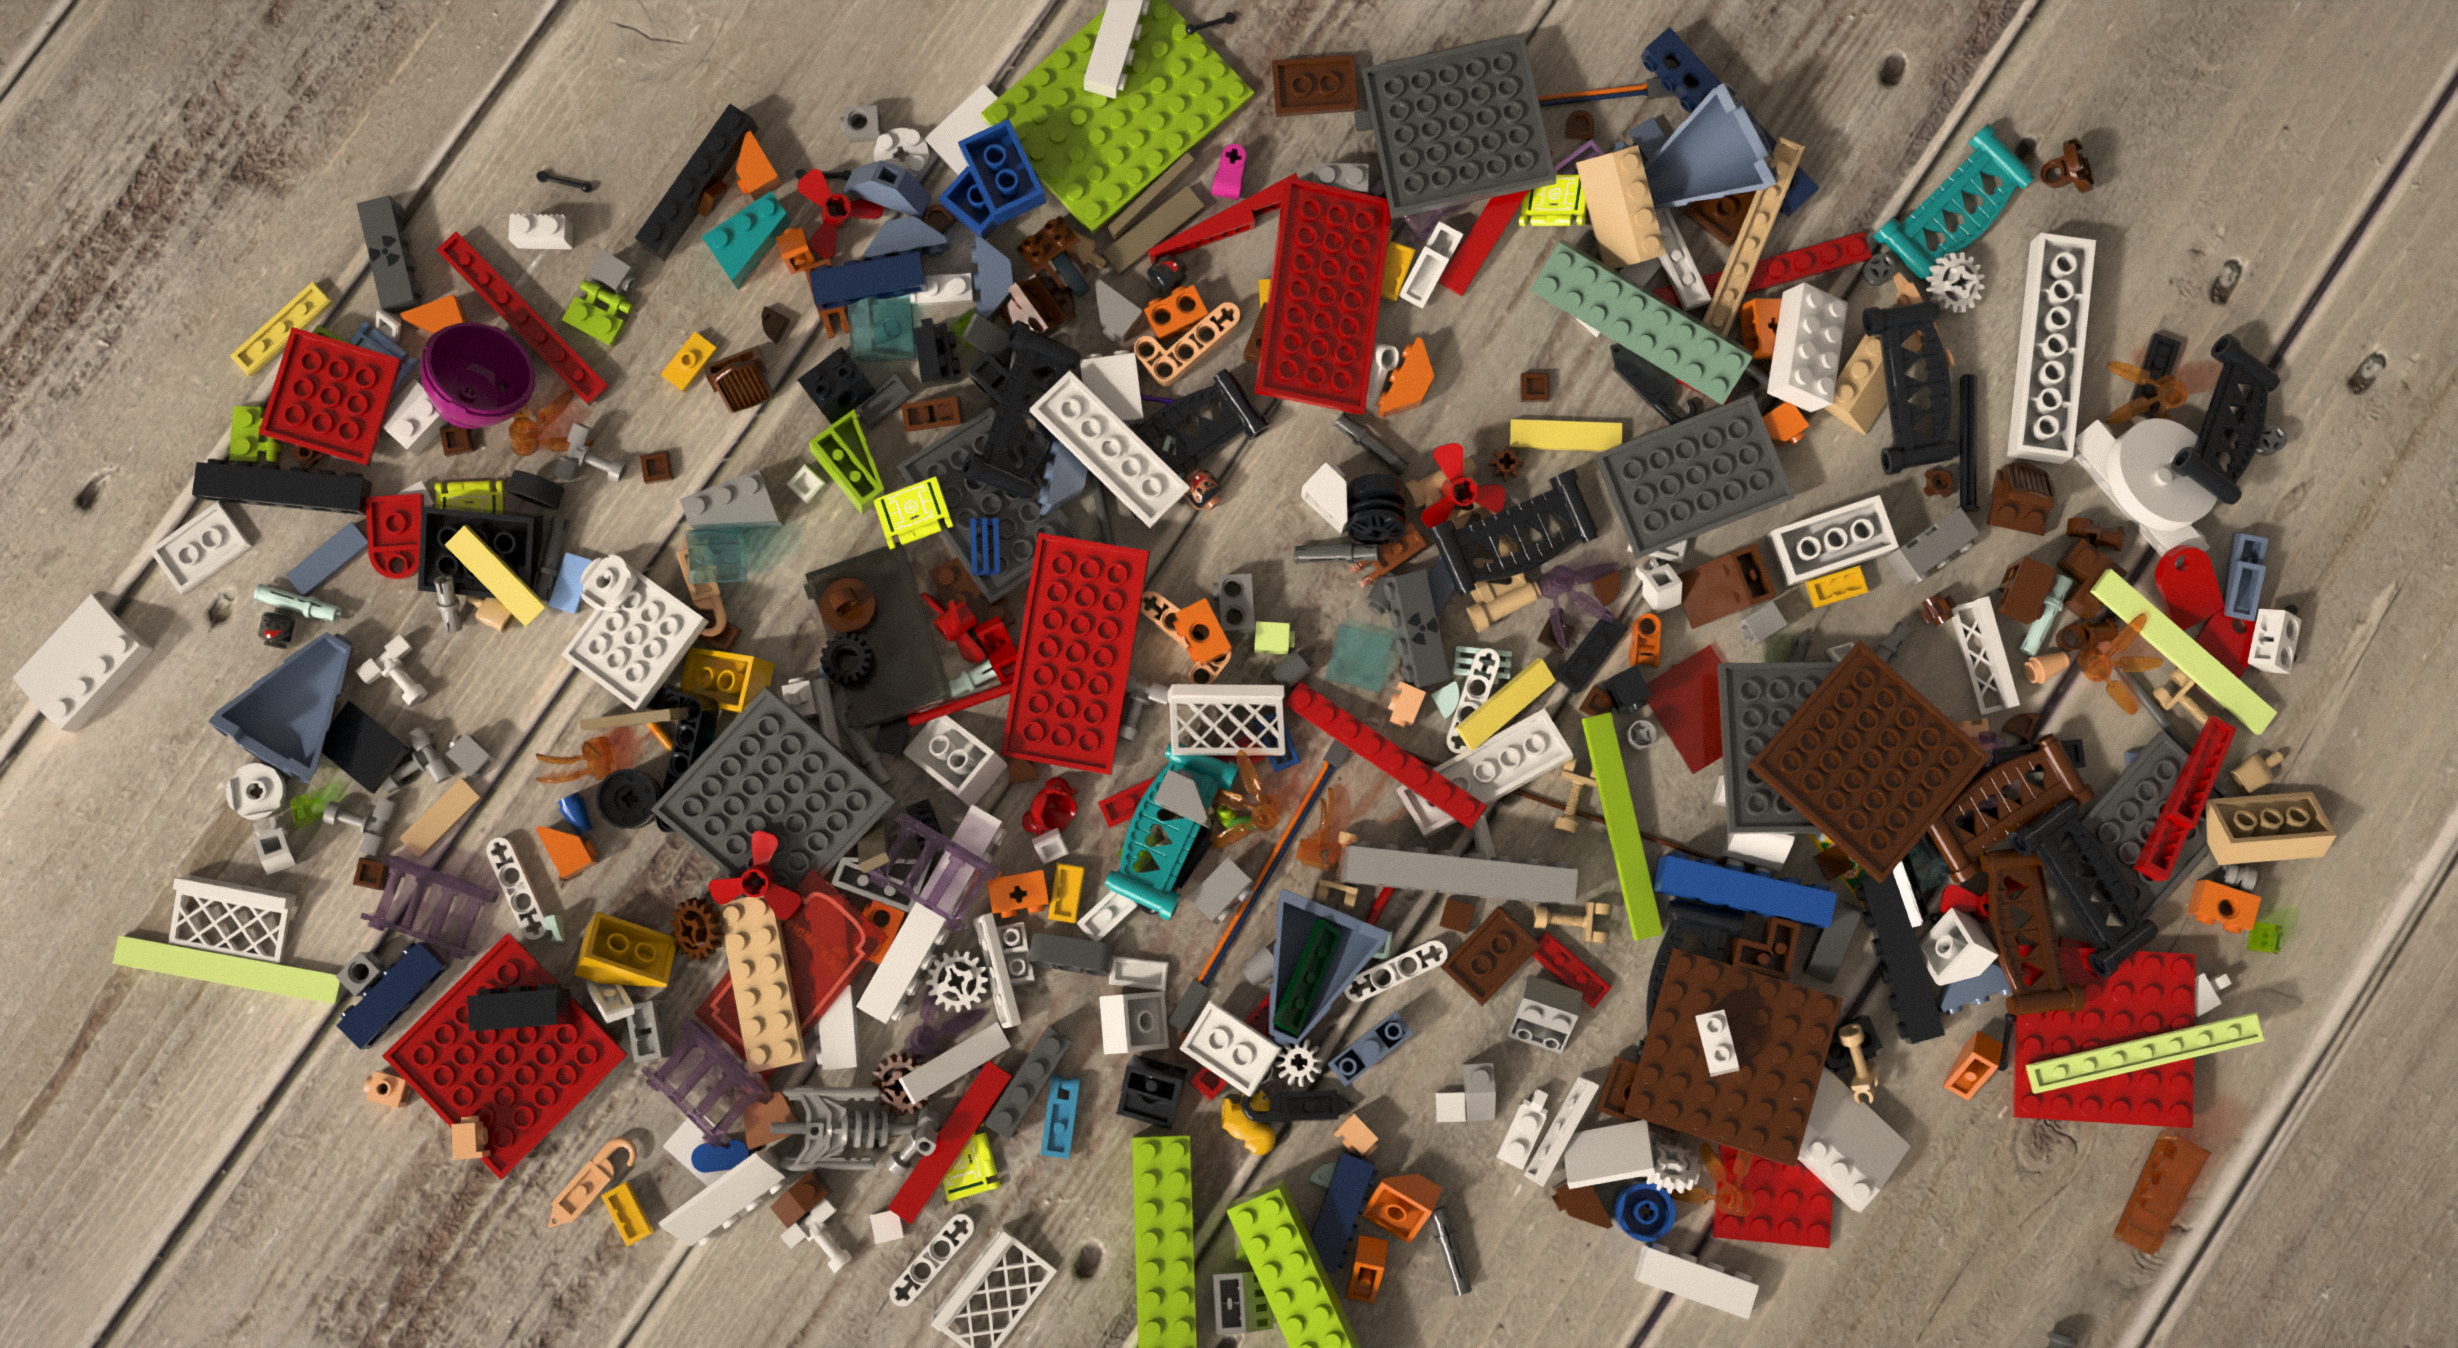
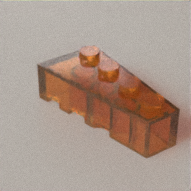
M2159 1133L2112 1238L2148 1255L2153 1256L2155 1252L2159 1251L2167 1230L2211 1152L2180 1136Z

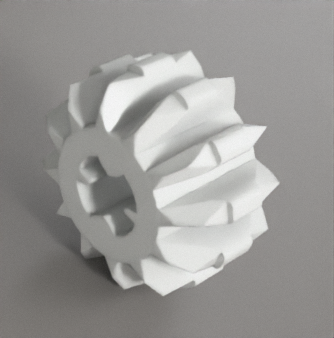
M1305 1039L1303 1047H1299V1043L1297 1045L1294 1044L1295 1048L1292 1049L1290 1045L1288 1047L1284 1046L1288 1050L1287 1054L1282 1051L1278 1054L1279 1057L1285 1058L1284 1061L1274 1063L1275 1067H1286V1069L1278 1074L1280 1078L1285 1077L1288 1073L1291 1074L1287 1082L1289 1085L1293 1084L1296 1076L1298 1077L1299 1086H1304L1303 1076L1305 1075L1312 1083L1315 1079L1309 1072L1313 1070L1316 1073H1321L1322 1071L1321 1068L1313 1066L1314 1062H1323V1057H1312L1319 1050V1047L1314 1046L1308 1051L1309 1039ZM1295 1054H1300L1302 1058L1307 1059L1306 1066L1303 1064L1304 1068L1301 1070H1297L1295 1065H1291V1059H1295Z

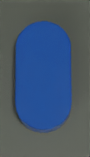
M738 1139L704 1143L694 1149L691 1161L694 1168L703 1173L732 1170L750 1156V1150H748L747 1144L744 1141Z

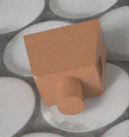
M767 1077L750 1082L755 1099L742 1103L748 1150L794 1135L770 1134V1122H802L791 1100H788V1096L783 1094V1090L771 1093Z

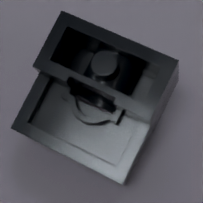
M932 318L921 319L922 327L913 328L921 383L924 388L957 383L956 375L961 374L958 357L953 358L952 348L957 347L954 331H949L946 323L935 325Z
M842 347L797 379L831 425L877 393Z
M1133 1054L1126 1067L1116 1114L1171 1130L1183 1093L1188 1069Z

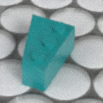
M770 191L701 237L735 287L739 290L743 285L744 279L752 269L758 266L759 260L777 242L776 237L782 235L781 233L792 222L772 191Z

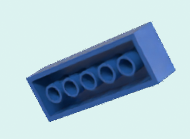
M1679 852L1667 853L1666 856L1660 857L1657 860L1652 885L1653 892L1723 908L1738 909L1759 916L1776 917L1817 929L1831 927L1837 893L1829 892V886L1817 883L1802 886L1799 879L1784 877V879L1778 878L1776 880L1772 879V873L1764 871L1750 872V874L1744 873L1745 868L1737 865L1728 864V866L1717 867V861L1705 858L1690 861L1688 860L1689 855Z

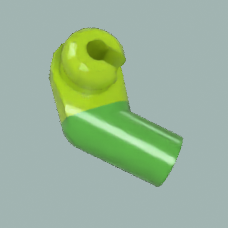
M1222 803L1217 807V819L1229 831L1255 829L1254 815L1239 817L1228 803Z

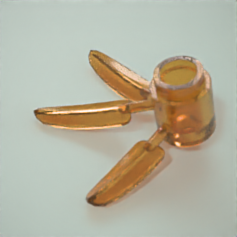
M2111 361L2107 365L2108 369L2113 373L2136 384L2144 385L2147 382L2154 385L2157 395L2149 400L2145 397H2140L2118 408L2107 417L2106 423L2108 425L2120 423L2146 412L2150 408L2149 405L2160 401L2163 407L2161 413L2156 412L2153 419L2169 420L2170 417L2166 414L2168 408L2180 407L2187 400L2188 390L2183 381L2176 375H2165L2156 381L2149 378L2150 373L2147 370L2128 363Z
M572 390L562 393L537 415L538 420L535 423L528 418L527 403L518 414L513 416L515 420L509 427L510 447L515 454L530 456L538 450L539 445H549L551 451H568L570 442L567 441L568 438L552 437L550 440H539L537 427L542 423L550 425L565 410L573 398ZM589 438L587 445L591 447L594 440Z
M2144 613L2136 616L2112 640V648L2106 654L2099 648L2090 647L2083 650L2077 660L2079 669L2089 680L2094 682L2105 680L2108 684L2106 686L2107 693L2129 715H2134L2138 708L2124 686L2118 680L2112 682L2109 678L2113 666H2119L2122 672L2146 671L2160 667L2163 664V660L2159 657L2123 656L2120 658V661H2111L2109 658L2116 650L2119 653L2124 652L2135 640L2146 623V615Z
M607 737L592 738L583 742L581 746L583 755L570 757L536 753V758L546 763L574 764L576 761L586 760L587 769L564 776L537 777L536 781L549 784L578 780L582 775L586 774L595 777L596 780H604L607 775L617 770L612 743L608 742Z
M1239 750L1237 753V763L1247 792L1249 794L1255 793L1256 803L1245 802L1243 796L1222 789H1218L1213 801L1237 811L1242 810L1243 807L1252 809L1251 821L1245 825L1237 823L1211 840L1213 842L1210 846L1212 849H1220L1241 840L1248 835L1247 829L1252 826L1263 831L1272 830L1277 826L1283 808L1278 798L1272 795L1261 796V782L1249 757L1243 750Z
M1331 787L1328 788V810L1326 800L1324 798L1320 799L1321 820L1316 839L1308 837V840L1300 838L1295 860L1301 861L1302 865L1328 871L1329 866H1335L1338 850L1333 849L1334 844L1326 842L1334 815V791Z
M1703 1142L1700 1146V1152L1705 1166L1713 1180L1717 1183L1721 1181L1724 1186L1719 1188L1716 1195L1708 1194L1707 1189L1693 1187L1692 1190L1684 1188L1683 1193L1673 1189L1672 1193L1669 1194L1670 1197L1678 1201L1702 1205L1706 1204L1708 1200H1714L1721 1212L1739 1217L1746 1216L1754 1207V1198L1748 1189L1740 1186L1742 1178L1748 1175L1753 1155L1743 1151L1738 1152L1733 1167V1172L1737 1174L1735 1185H1732L1726 1180L1727 1171L1712 1147L1707 1142Z

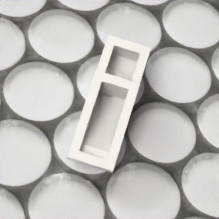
M1439 221L1399 296L1423 309L1465 234Z

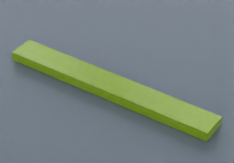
M1611 712L1583 718L1581 720L1633 939L1638 941L1661 935L1663 930Z

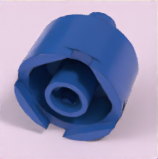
M1636 1180L1624 1184L1616 1194L1613 1202V1216L1617 1226L1630 1237L1642 1242H1652L1667 1234L1673 1227L1676 1217L1675 1205L1667 1191L1663 1188L1657 1190L1656 1184H1647L1645 1180ZM1645 1204L1650 1209L1649 1214H1644L1642 1218V1215L1638 1213L1639 1207L1642 1208Z

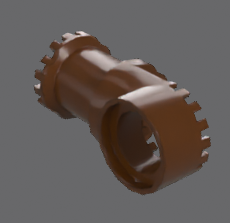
M2069 518L2067 520L2066 535L2072 537L2073 534V537L2089 538V543L2095 548L2102 546L2113 548L2114 551H2121L2124 545L2123 542H2125V539H2122L2125 537L2124 527L2118 526L2116 529L2101 527L2100 524H2096L2093 520L2087 518Z
M2107 618L2105 622L2095 624L2084 622L2066 626L2056 634L2057 646L2065 652H2071L2077 649L2093 647L2095 643L2106 641L2116 643L2119 636L2116 634L2119 633L2116 630L2118 628L2116 626L2117 623L2113 618ZM2066 631H2071L2076 635L2077 642L2074 646L2065 643L2064 634Z

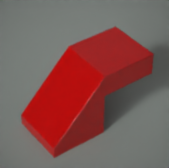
M998 615L974 627V630L1001 684L1013 681L1018 652Z

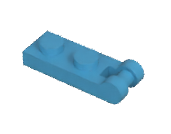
M1052 1074L1041 1155L1070 1159L1081 1078L1072 1077V1079L1061 1078V1075ZM1059 1090L1070 1091L1069 1099L1058 1098Z

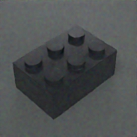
M561 984L535 985V991H532V986L506 987V993H503V988L477 989V995L467 996L469 1031L572 1024L570 989H561Z

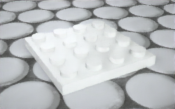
M632 567L633 573L637 576V583L631 589L628 597L614 612L595 609L562 653V656L635 711L643 712L709 621Z

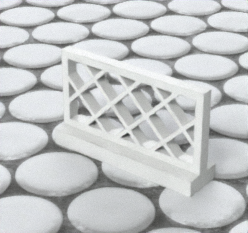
M1172 684L1168 690L1172 755L1285 754L1282 702L1284 685ZM1177 706H1188L1195 715L1185 723L1177 715ZM1208 706H1216L1223 713L1215 723L1202 713ZM1236 706H1243L1251 713L1243 723L1230 713ZM1263 706H1275L1276 718L1271 723H1268L1258 713ZM1198 716L1210 727L1201 737L1189 727ZM1225 717L1238 727L1230 737L1217 727ZM1253 717L1266 727L1258 737L1245 727ZM1184 730L1197 741L1191 748H1179L1178 736ZM1212 730L1225 741L1219 748H1212L1203 740ZM1240 730L1253 741L1247 748H1240L1231 740ZM1269 730L1277 738L1278 748H1267L1259 739ZM1200 744V745H1201L1202 747H1204V748H1196V747ZM1254 744H1256L1259 748L1252 747L1254 746Z
M188 874L174 878L173 889L177 890L169 944L276 964L283 962L291 907L296 905L297 895ZM185 895L193 896L200 905L191 914L184 906ZM215 901L222 902L228 911L219 919L216 918L209 908V905ZM243 906L249 907L256 916L247 924L242 921L236 912ZM202 910L212 922L203 930L199 928L192 918ZM271 911L282 913L280 925L275 929H272L264 918ZM231 915L239 929L228 935L220 922ZM259 920L267 934L256 940L248 927ZM187 921L196 935L190 939L178 938L180 926ZM214 926L224 939L217 945L211 944L204 935ZM241 932L244 933L251 943L245 950L238 949L232 940ZM270 937L276 945L275 956L266 954L259 944Z
M1001 1226L930 1317V1323L938 1331H943L964 1348H976L974 1347L973 1336L985 1334L991 1335V1345L989 1348H998L1055 1275L1057 1269L1014 1237L1009 1230ZM1012 1245H1015L1022 1251L1023 1262L1006 1264L1005 1254ZM1026 1255H1028L1034 1261H1027ZM1003 1258V1265L997 1266V1264ZM1041 1265L1048 1271L1041 1280L1029 1282L1027 1266ZM1024 1267L1026 1282L1009 1285L1007 1269ZM1004 1270L1005 1285L988 1288L987 1277L992 1271ZM983 1282H985V1288L979 1289ZM1036 1286L1035 1289L1030 1293V1287ZM1026 1287L1028 1298L1024 1303L1011 1305L1009 1290ZM1006 1290L1008 1305L991 1308L989 1293ZM986 1293L987 1308L970 1311L969 1300L972 1296ZM965 1305H966V1306H967V1311H966V1312H961V1310H962V1309L965 1307ZM1018 1309L1012 1317V1310ZM1009 1311L1010 1321L1007 1325L993 1328L991 1313ZM988 1314L990 1329L973 1331L971 1316ZM968 1316L969 1332L956 1333L949 1327L955 1318ZM1000 1332V1334L994 1340V1333ZM970 1337L971 1344L964 1338Z

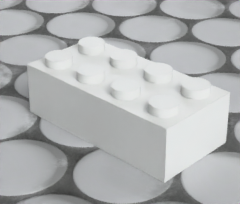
M1805 282L1783 292L1768 383V394L1809 412L1833 404L1848 302Z
M1880 495L1775 529L1767 535L1785 588L1889 554L1899 548Z

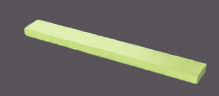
M2106 569L2090 592L2256 735L2262 734L2277 712L2112 569Z
M118 936L112 964L332 1004L339 1003L342 983L336 978L337 974L127 936Z
M2253 1012L2035 1062L2025 1066L2032 1092L2040 1093L2265 1041L2258 1013Z

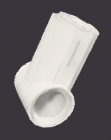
M1374 342L1367 397L1379 400L1388 371L1393 370L1399 362V352L1396 347Z

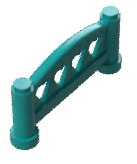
M1989 123L1968 142L1975 152L1903 223L1900 224L1892 217L1872 236L1879 244L1884 243L1921 281L1924 280L1926 283H1929L1926 277L1933 275L1929 267L1937 265V258L1944 257L1948 253H1959L1978 239L1999 216L2013 194L2014 189L2018 186L2024 189L2035 178L2031 174L2032 171L1994 134L1996 130ZM1980 173L1999 177L2002 180V186L1994 188L1993 195L1986 194ZM1961 192L1981 196L1983 199L1982 206H1976L1973 214L1967 213ZM1942 210L1960 214L1964 217V223L1957 225L1954 233L1947 231ZM1923 229L1942 233L1945 236V242L1938 244L1937 250L1934 252L1928 250Z
M1170 742L1165 752V757L1169 758V763L1145 792L1130 822L1122 850L1120 868L1116 872L1111 870L1105 881V886L1109 887L1110 891L1159 912V917L1171 921L1182 897V895L1171 890L1201 825L1185 817L1168 821L1158 819V812L1163 808L1158 806L1153 800L1168 770L1177 773L1178 769L1193 775L1192 780L1199 786L1208 811L1219 787L1230 792L1241 770V765L1232 761L1225 763L1210 755H1172ZM1178 742L1179 748H1191L1183 743ZM1155 824L1161 825L1172 844L1155 847L1147 846L1146 838L1152 835L1151 827ZM1147 850L1154 858L1160 870L1137 873L1133 867L1137 861H1140L1139 853Z

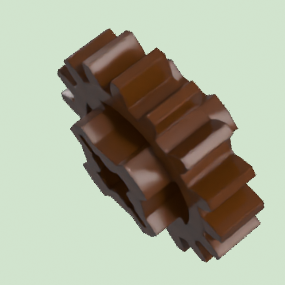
M695 897L678 903V909L672 911L676 919L670 921L675 931H672L670 934L677 938L674 943L675 947L681 945L680 954H688L690 960L696 958L697 960H702L716 955V948L722 947L719 938L725 937V934L720 931V927L724 925V922L718 921L720 911L714 912V904L712 902L706 904V898L697 899Z
M902 1052L898 1056L893 1053L887 1059L882 1060L879 1063L880 1067L873 1072L878 1078L871 1082V1085L881 1090V1095L879 1096L883 1100L880 1105L881 1107L886 1104L890 1105V1113L899 1109L900 1116L905 1115L908 1111L912 1115L928 1104L926 1100L933 1096L932 1093L919 1102L912 1104L899 1081L900 1078L926 1064L925 1061L918 1064L916 1062V1054L908 1059L906 1052ZM895 1067V1070L892 1072V1075L888 1076V1073L891 1070V1068Z

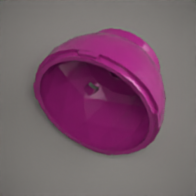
M474 322L447 326L431 335L424 347L421 357V380L424 391L438 414L455 426L466 429H478L503 423L518 414L534 392L535 372L529 356L508 332L496 326L493 327ZM499 385H503L505 390L501 391Z

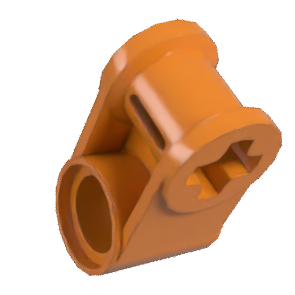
M1646 613L1634 620L1629 648L1630 667L1635 666V664H1642L1659 668L1661 658V622L1656 615ZM1642 620H1648L1652 623L1653 631L1651 634H1644L1641 631L1640 622Z

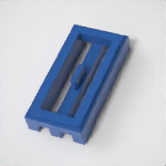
M970 518L972 575H1000L999 518ZM976 526H982L983 569H977ZM987 526H993L994 569H989Z
M1276 712L1263 716V718L1268 723H1271L1272 719L1276 718ZM1256 719L1254 723L1260 734L1264 729L1262 724ZM1285 721L1284 737L1293 759L1288 761L1286 754L1280 755L1282 764L1278 765L1275 756L1268 755L1274 773L1301 763ZM1271 733L1276 748H1278L1277 738ZM1264 734L1261 737L1262 743L1267 748H1271L1267 736Z

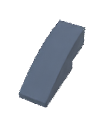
M2233 533L2225 582L2224 616L2255 621L2267 567L2263 566L2269 538L2244 533Z

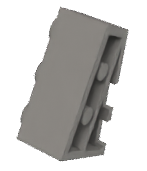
M759 469L680 499L687 521L696 531L784 526L765 475Z
M1959 507L1888 555L1885 559L1904 585L1911 581L1918 584L1930 575L1927 572L1935 565L1939 569L1953 560L1950 555L1956 550L1963 553L1975 545L1972 539L1980 533L1962 508Z
M841 857L831 884L910 913L927 884L936 861L932 859L896 858L890 859L888 863L863 873L858 864V858Z

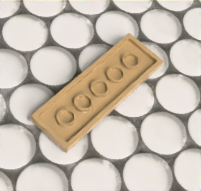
M763 895L756 898L745 897L732 900L724 905L718 904L720 920L724 922L722 931L725 934V947L749 1073L807 1061L780 919L776 917Z

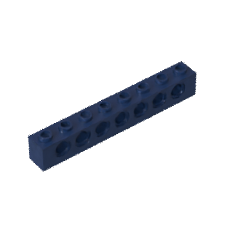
M1670 27L1651 42L1640 56L1645 68L1652 73L1654 72L1661 79L1662 86L1679 98L1680 105L1688 113H1693L1710 91L1722 84ZM1665 60L1675 61L1677 68L1669 67ZM1684 80H1692L1696 88L1687 87ZM1760 125L1773 152V149L1776 145V141ZM1799 165L1779 209V212L1785 213L1788 217L1819 190V187Z

